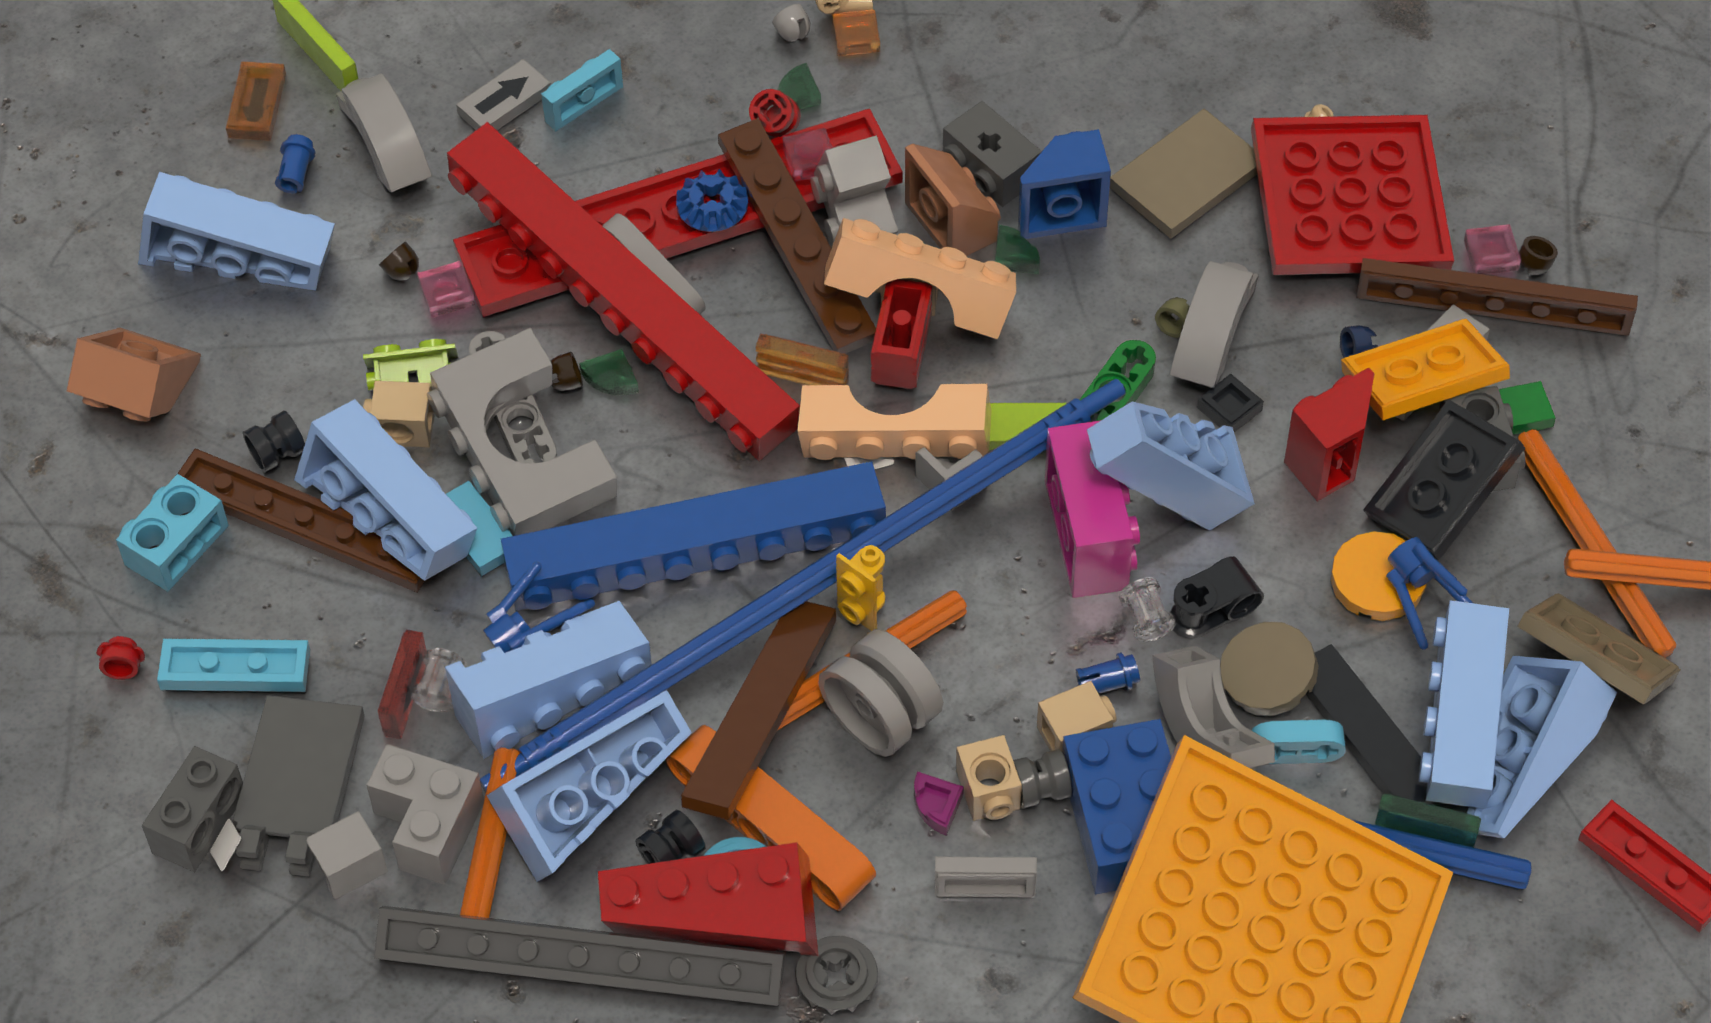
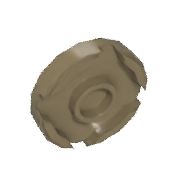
M1262 622L1245 628L1231 639L1222 653L1220 663L1223 687L1231 700L1251 714L1266 716L1278 715L1290 711L1301 703L1300 699L1306 695L1308 690L1311 692L1315 686L1319 667L1311 642L1299 629L1283 622Z

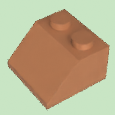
M917 144L906 146L905 204L939 248L952 247L968 256L996 242L998 221L1001 218L999 209L991 197H985L978 189L971 171L967 167H961L950 153Z
M123 328L77 338L67 392L83 396L82 402L98 408L113 406L124 410L123 415L129 419L150 421L151 417L170 412L199 364L201 353Z

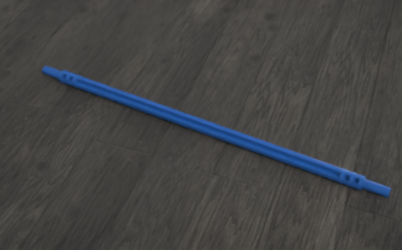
M1115 378L1082 400L1077 398L1071 400L517 749L520 754L515 760L516 777L669 689L837 582L836 555L838 553L851 560L859 550L867 545L876 546L884 553L1047 449L1048 428L1090 422V416L1126 394L1123 384ZM505 763L501 768V778H503L505 774L507 763ZM490 773L480 778L481 787L485 793L490 780Z

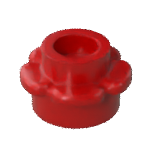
M116 636L108 642L101 643L96 652L100 656V671L104 675L118 680L134 677L138 673L140 662L145 660L143 649L138 647L134 640L124 636Z

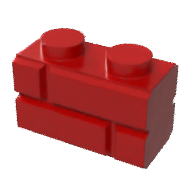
M901 279L886 283L884 300L882 301L871 350L872 382L907 389L917 387L932 317V286L928 283Z

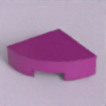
M917 771L914 781V800L917 811L928 826L947 836L962 800L964 787Z

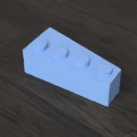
M159 172L143 213L138 264L154 267L156 260L174 262L175 270L193 272L195 265L215 268L220 277L233 279L244 273L255 274V277L261 283L316 291L330 251L335 223L325 221L316 215L301 214L284 209L272 202H261L240 196L228 189H217L196 183L184 176H173Z
M354 399L311 422L294 479L305 489L314 485L323 492L321 494V501L332 510L342 507L353 516L354 527L365 535L374 532L380 536L383 549L424 581L467 557L477 531V527L472 522L470 516L454 504L442 491L438 482L429 477L414 462L409 452L403 446L398 445L381 427L374 415L368 413Z
M1132 401L1087 429L1092 448L1090 450V458L1095 468L1101 474L1109 475L1125 484L1129 489L1140 492L1154 500L1158 505L1173 510L1184 519L1191 520L1209 531L1255 504L1233 427L1223 425L1215 429L1213 422L1201 420L1193 424L1187 415L1178 413L1170 418L1164 409Z
M617 601L565 621L561 632L551 635L548 632H543V630L527 635L524 644L519 648L504 653L501 647L498 646L482 652V662L465 668L462 662L458 661L445 666L455 717L483 759L494 754L500 747L513 748L521 738L532 732L552 727L562 716L580 706H587L603 696L604 693L619 686L652 665L649 641L622 603Z
M667 690L486 795L536 882L553 874L565 859L630 796L634 789L692 733Z

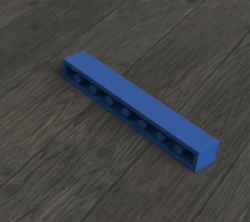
M871 461L501 538L510 589L514 587L534 562L541 563V570L514 603L515 611L524 609L538 610L552 603L566 600H585L600 593L619 589L633 590L644 584L666 579L680 580L691 574L713 569L728 570L738 564L761 559L775 560L784 554L803 550H822L832 544L849 541L886 518V506L873 462Z

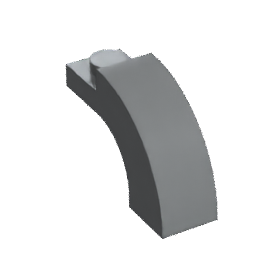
M383 74L352 81L345 88H342L341 92L336 93L341 110L356 125L368 148L379 180L390 192L432 177L410 119L396 92Z
M1209 261L1199 281L1183 325L1170 372L1171 376L1212 388L1215 387L1224 372L1237 324L1245 306L1255 292L1259 274L1248 272L1245 266L1238 263L1224 262L1220 264Z
M1197 646L1153 655L1154 675L1160 703L1168 726L1177 743L1186 735L1254 771L1257 766L1275 762L1274 743L1243 726L1232 712L1224 693L1220 659Z

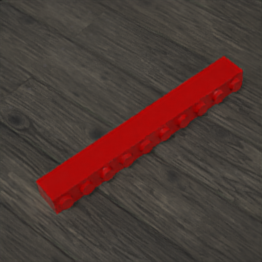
M488 122L447 152L448 179L456 191L462 195H470L478 203L480 211L492 223L498 221L507 229L511 240L518 248L523 251L527 249L538 258L541 267L553 279L559 277L569 286L572 296L580 305L593 308L600 315L603 324L612 334L616 336L621 334L630 342L633 351L642 362L648 365L650 363L654 364L663 373L665 381L675 392L679 394L684 392L695 402L698 412L705 420L710 423L716 421L727 432L729 440L741 452L748 451L760 461L798 429L800 405Z

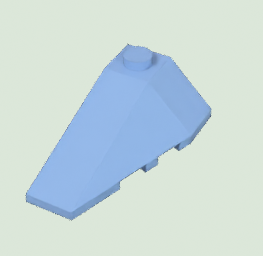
M1512 656L1503 674L1492 793L1486 809L1468 807L1464 829L1471 834L1505 838L1595 738L1607 717L1617 691L1581 661Z

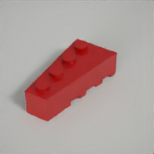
M797 842L598 871L601 921L615 933L698 941L718 945L746 946L769 951H794L803 955L819 956L810 860Z

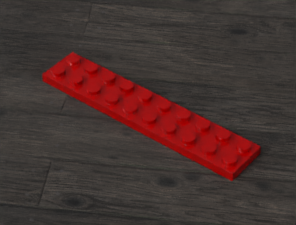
M870 108L770 139L811 212L825 208L824 202L818 204L814 197L811 178L815 177L814 171L827 149L877 135L891 176L885 188L903 183V171ZM724 154L575 201L601 225L617 213L625 216L665 258L764 227L749 198L747 211L743 218L734 226L722 231L707 232L697 230L686 224L679 216L676 205L677 191L683 188L685 178L695 179L701 170L706 175H715L719 169L726 177L735 176ZM707 194L704 195V203L710 200H714L717 203L720 202V194H716L713 197ZM501 224L453 239L454 250L483 317L569 290V286L559 277L553 279L543 270L538 258L528 249L523 251L518 248L511 240L508 230Z

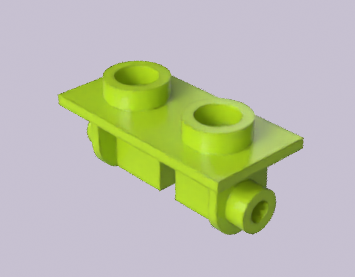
M429 339L421 341L419 348L401 350L400 345L396 344L381 345L373 348V353L363 354V360L367 369L374 368L375 371L366 373L368 391L374 389L375 381L409 382L408 373L417 372L418 383L431 384L430 372L450 364L449 359L458 358L455 343L446 344L444 339Z

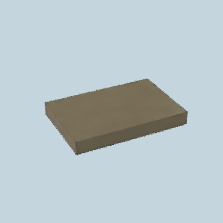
M1202 109L1110 177V189L1172 239L1258 174L1254 148L1206 109Z
M1559 593L1554 594L1526 611L1517 626L1570 660L1583 662L1601 679L1643 705L1673 684L1681 670L1676 664Z

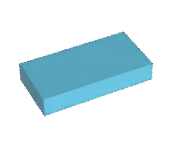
M467 481L446 493L459 509L464 510L470 516L472 522L477 527L466 558L481 577L505 563L501 538L513 535L508 529L502 532L492 516L490 506L471 482Z

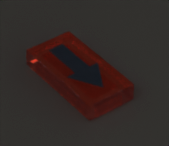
M406 630L403 633L378 708V715L385 737L402 739L428 659L423 632Z

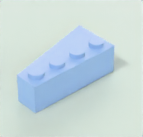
M1450 600L1445 618L1436 617L1433 646H1438L1437 662L1432 661L1428 682V691H1434L1433 707L1427 706L1423 736L1431 737L1430 752H1422L1419 769V782L1427 783L1426 801L1482 809L1487 807L1493 788L1509 608Z

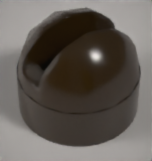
M1529 236L1525 238L1519 249L1518 263L1522 269H1528V274L1542 275L1552 267L1558 255L1557 248L1543 237Z
M405 241L391 252L379 266L394 280L405 281L410 279L411 275L417 273L419 258Z
M572 352L558 355L550 360L552 363V374H557L558 377L552 380L553 388L560 391H570L583 386L581 372Z

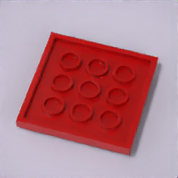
M1428 115L1253 118L1251 134L1273 275L1360 273L1363 258L1447 270L1452 269L1454 256Z

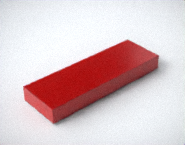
M1612 799L1581 831L1578 838L1579 841L1699 933L1711 921V874Z

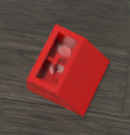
M1370 368L1354 376L1346 375L1340 378L1332 388L1316 397L1312 395L1305 397L1292 409L1284 463L1317 502L1355 481L1375 375Z

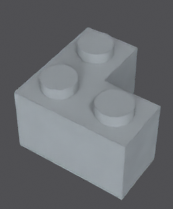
M877 135L825 150L814 171L815 177L811 178V187L817 203L824 202L829 219L824 221L831 245L833 246L843 218L852 221L856 219L868 220L876 224L880 230L897 234L898 228L885 192V187L891 176Z
M386 744L367 783L373 812L376 815L401 822L392 841L399 870L445 885L484 803L479 773Z

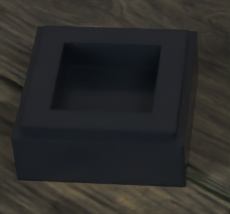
M1229 374L1216 384L1214 388H1211L1198 398L1197 408L1217 426H1230L1236 432L1263 410L1264 401L1235 376Z

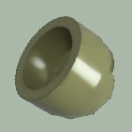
M1180 297L1171 298L1157 310L1155 314L1156 324L1166 335L1180 338L1190 307L1187 304V300ZM1174 313L1178 318L1175 319L1171 314Z

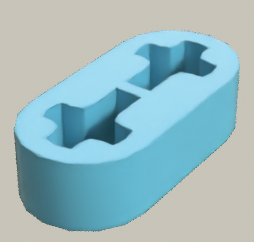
M1333 720L1269 721L1258 724L1251 730L1274 743L1275 762L1269 764L1326 763L1338 760L1346 753L1343 726Z

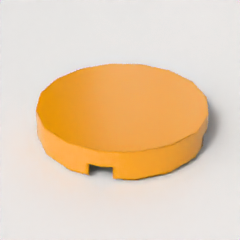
M1374 531L1356 535L1342 544L1334 556L1330 582L1336 598L1347 610L1358 616L1359 612L1370 615L1371 620L1379 621L1401 618L1406 615L1397 591L1386 575L1394 569L1388 562L1389 555L1407 540L1395 534ZM1406 583L1413 605L1416 608L1425 592L1426 584L1414 588L1411 583Z

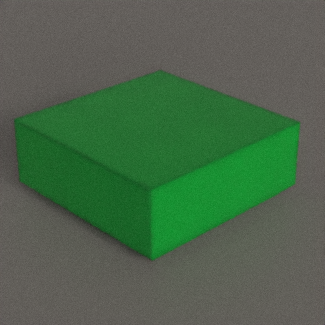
M1541 381L1499 389L1502 402L1509 403L1512 410L1513 435L1532 429L1542 430L1554 427L1556 417Z

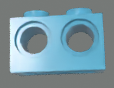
M177 474L167 486H163L155 492L150 504L136 519H132L124 525L116 542L125 566L168 592L226 530L229 524L222 500Z

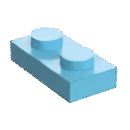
M608 49L598 57L586 61L581 68L563 80L556 81L550 85L546 91L541 93L545 122L556 132L623 88L621 59Z

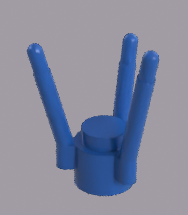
M1414 537L1403 542L1389 555L1388 562L1394 569L1386 577L1397 591L1420 649L1425 650L1428 648V641L1406 583H1411L1414 588H1418L1434 578L1456 601L1473 602L1466 596L1467 589L1433 557L1419 537Z
M534 562L501 603L486 613L492 624L483 629L494 647L500 646L503 652L506 653L521 647L527 635L540 630L550 632L563 625L565 621L580 616L582 613L593 608L595 601L588 599L580 602L531 629L518 611L509 616L507 611L542 568L540 562Z

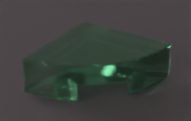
M807 63L796 66L781 80L778 90L796 101L800 110L821 104V93Z
M1000 225L995 262L1005 265L1012 272L1039 274L1040 257L1037 248L1022 237L1021 232L1017 229Z
M622 349L579 363L582 377L593 388L612 395L639 393L638 382Z

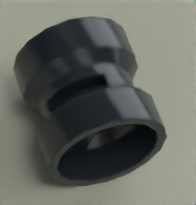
M285 410L272 416L270 423L265 427L254 425L243 431V438L258 467L264 473L277 467L280 458L286 456L294 458L302 454L304 449V439L294 420Z
M677 809L663 819L662 826L656 831L648 830L635 840L638 851L647 864L696 857L706 849L705 842L696 826L683 812Z

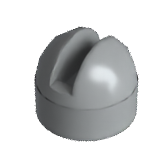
M793 4L784 8L772 21L779 35L787 41L795 42L798 39L802 40L810 31L811 23L809 17L800 4Z

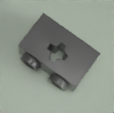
M983 101L943 128L942 151L950 153L961 167H967L971 171L978 189L984 196H990L1001 207H1004L1019 196L1020 177L1042 152L1037 146Z

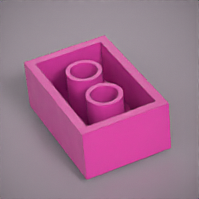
M1100 421L1048 428L1045 485L1072 598L1129 590L1130 572L1137 570V555L1134 545L1140 544V531L1136 516L1128 517L1126 505L1130 504L1129 488L1109 475L1101 474L1095 468L1090 458V450L1092 448L1087 429Z

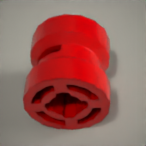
M762 90L755 95L750 103L749 116L751 121L759 118L769 136L780 137L794 132L799 126L801 119L799 106L796 101L779 90Z

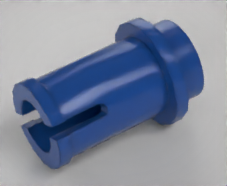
M294 134L290 135L281 144L280 151L283 157L278 176L275 180V185L278 189L291 194H296L297 191L302 192L308 163L314 159L316 154L313 142L308 137Z
M1122 652L1117 653L1114 660L1075 670L1078 685L1092 681L1099 694L1122 687L1129 691L1133 689L1132 684L1140 682V674L1134 656L1132 654L1124 656Z

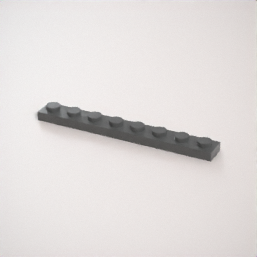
M382 906L379 908L374 959L778 1006L781 998L785 952Z

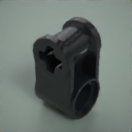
M1235 556L1226 557L1216 562L1210 568L1185 578L1177 584L1173 598L1175 605H1173L1169 613V624L1177 635L1187 639H1196L1233 620H1239L1251 614L1262 603L1264 593Z

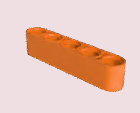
M701 725L666 758L670 771L685 787L716 733L709 726ZM757 767L730 819L726 821L745 837L757 840L766 846L797 842L810 860L813 894L831 909L841 911L876 877L875 868L859 849L760 767Z

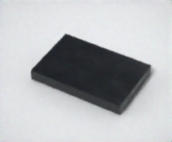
M1448 399L1363 511L1369 518L1405 540L1419 537L1433 557L1440 560L1522 454L1525 447L1518 439Z

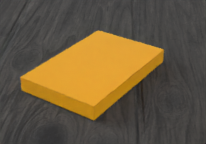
M1467 319L1458 320L1341 359L1342 373L1345 376H1354L1367 368L1374 372L1369 405L1382 420L1510 379V365Z

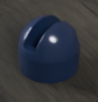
M1366 326L1344 327L1340 334V349L1343 358L1378 347V345H1372L1371 338L1377 336L1376 333Z

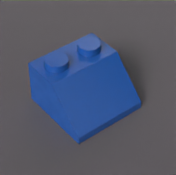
M1099 129L1084 132L1075 131L1065 135L1054 136L1020 177L1019 240L1107 227L1111 169Z

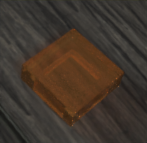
M875 10L832 14L837 56L880 52V38Z

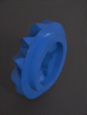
M720 169L715 175H706L701 170L697 178H685L683 188L677 191V211L686 224L697 230L707 232L722 231L737 224L745 215L748 207L746 187L740 185L736 175L726 177ZM707 194L713 197L716 194H720V202L717 203L714 200H710L704 203V195Z

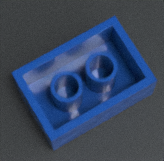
M1161 719L1063 736L1062 753L1067 763L1072 786L1070 801L1095 895L1117 891L1171 760Z

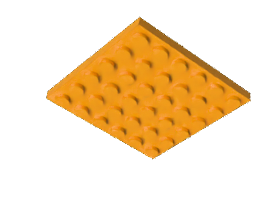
M1184 735L1176 745L1072 998L1120 1023H1400L1453 872Z

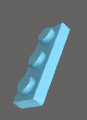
M163 639L157 682L160 690L305 692L310 647L308 640Z

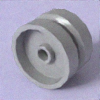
M874 629L868 632L851 647L850 657L843 656L838 658L819 674L818 684L822 697L835 718L861 745L873 753L884 757L894 754L911 739L912 728L920 729L925 727L942 711L943 698L931 672L908 646L886 631Z

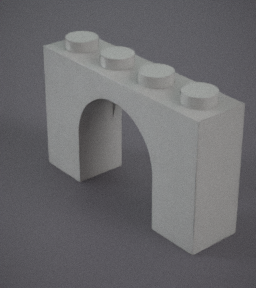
M531 327L430 372L432 391L427 393L430 406L437 418L445 416L451 427L448 430V436L452 446L459 456L467 455L472 464V467L469 468L471 479L480 494L487 491L494 504L490 506L492 516L502 532L508 529L513 536L549 529L617 497V476L595 439L558 457L540 463H523L512 460L501 454L490 442L486 432L490 422L499 411L514 402L552 386V363Z

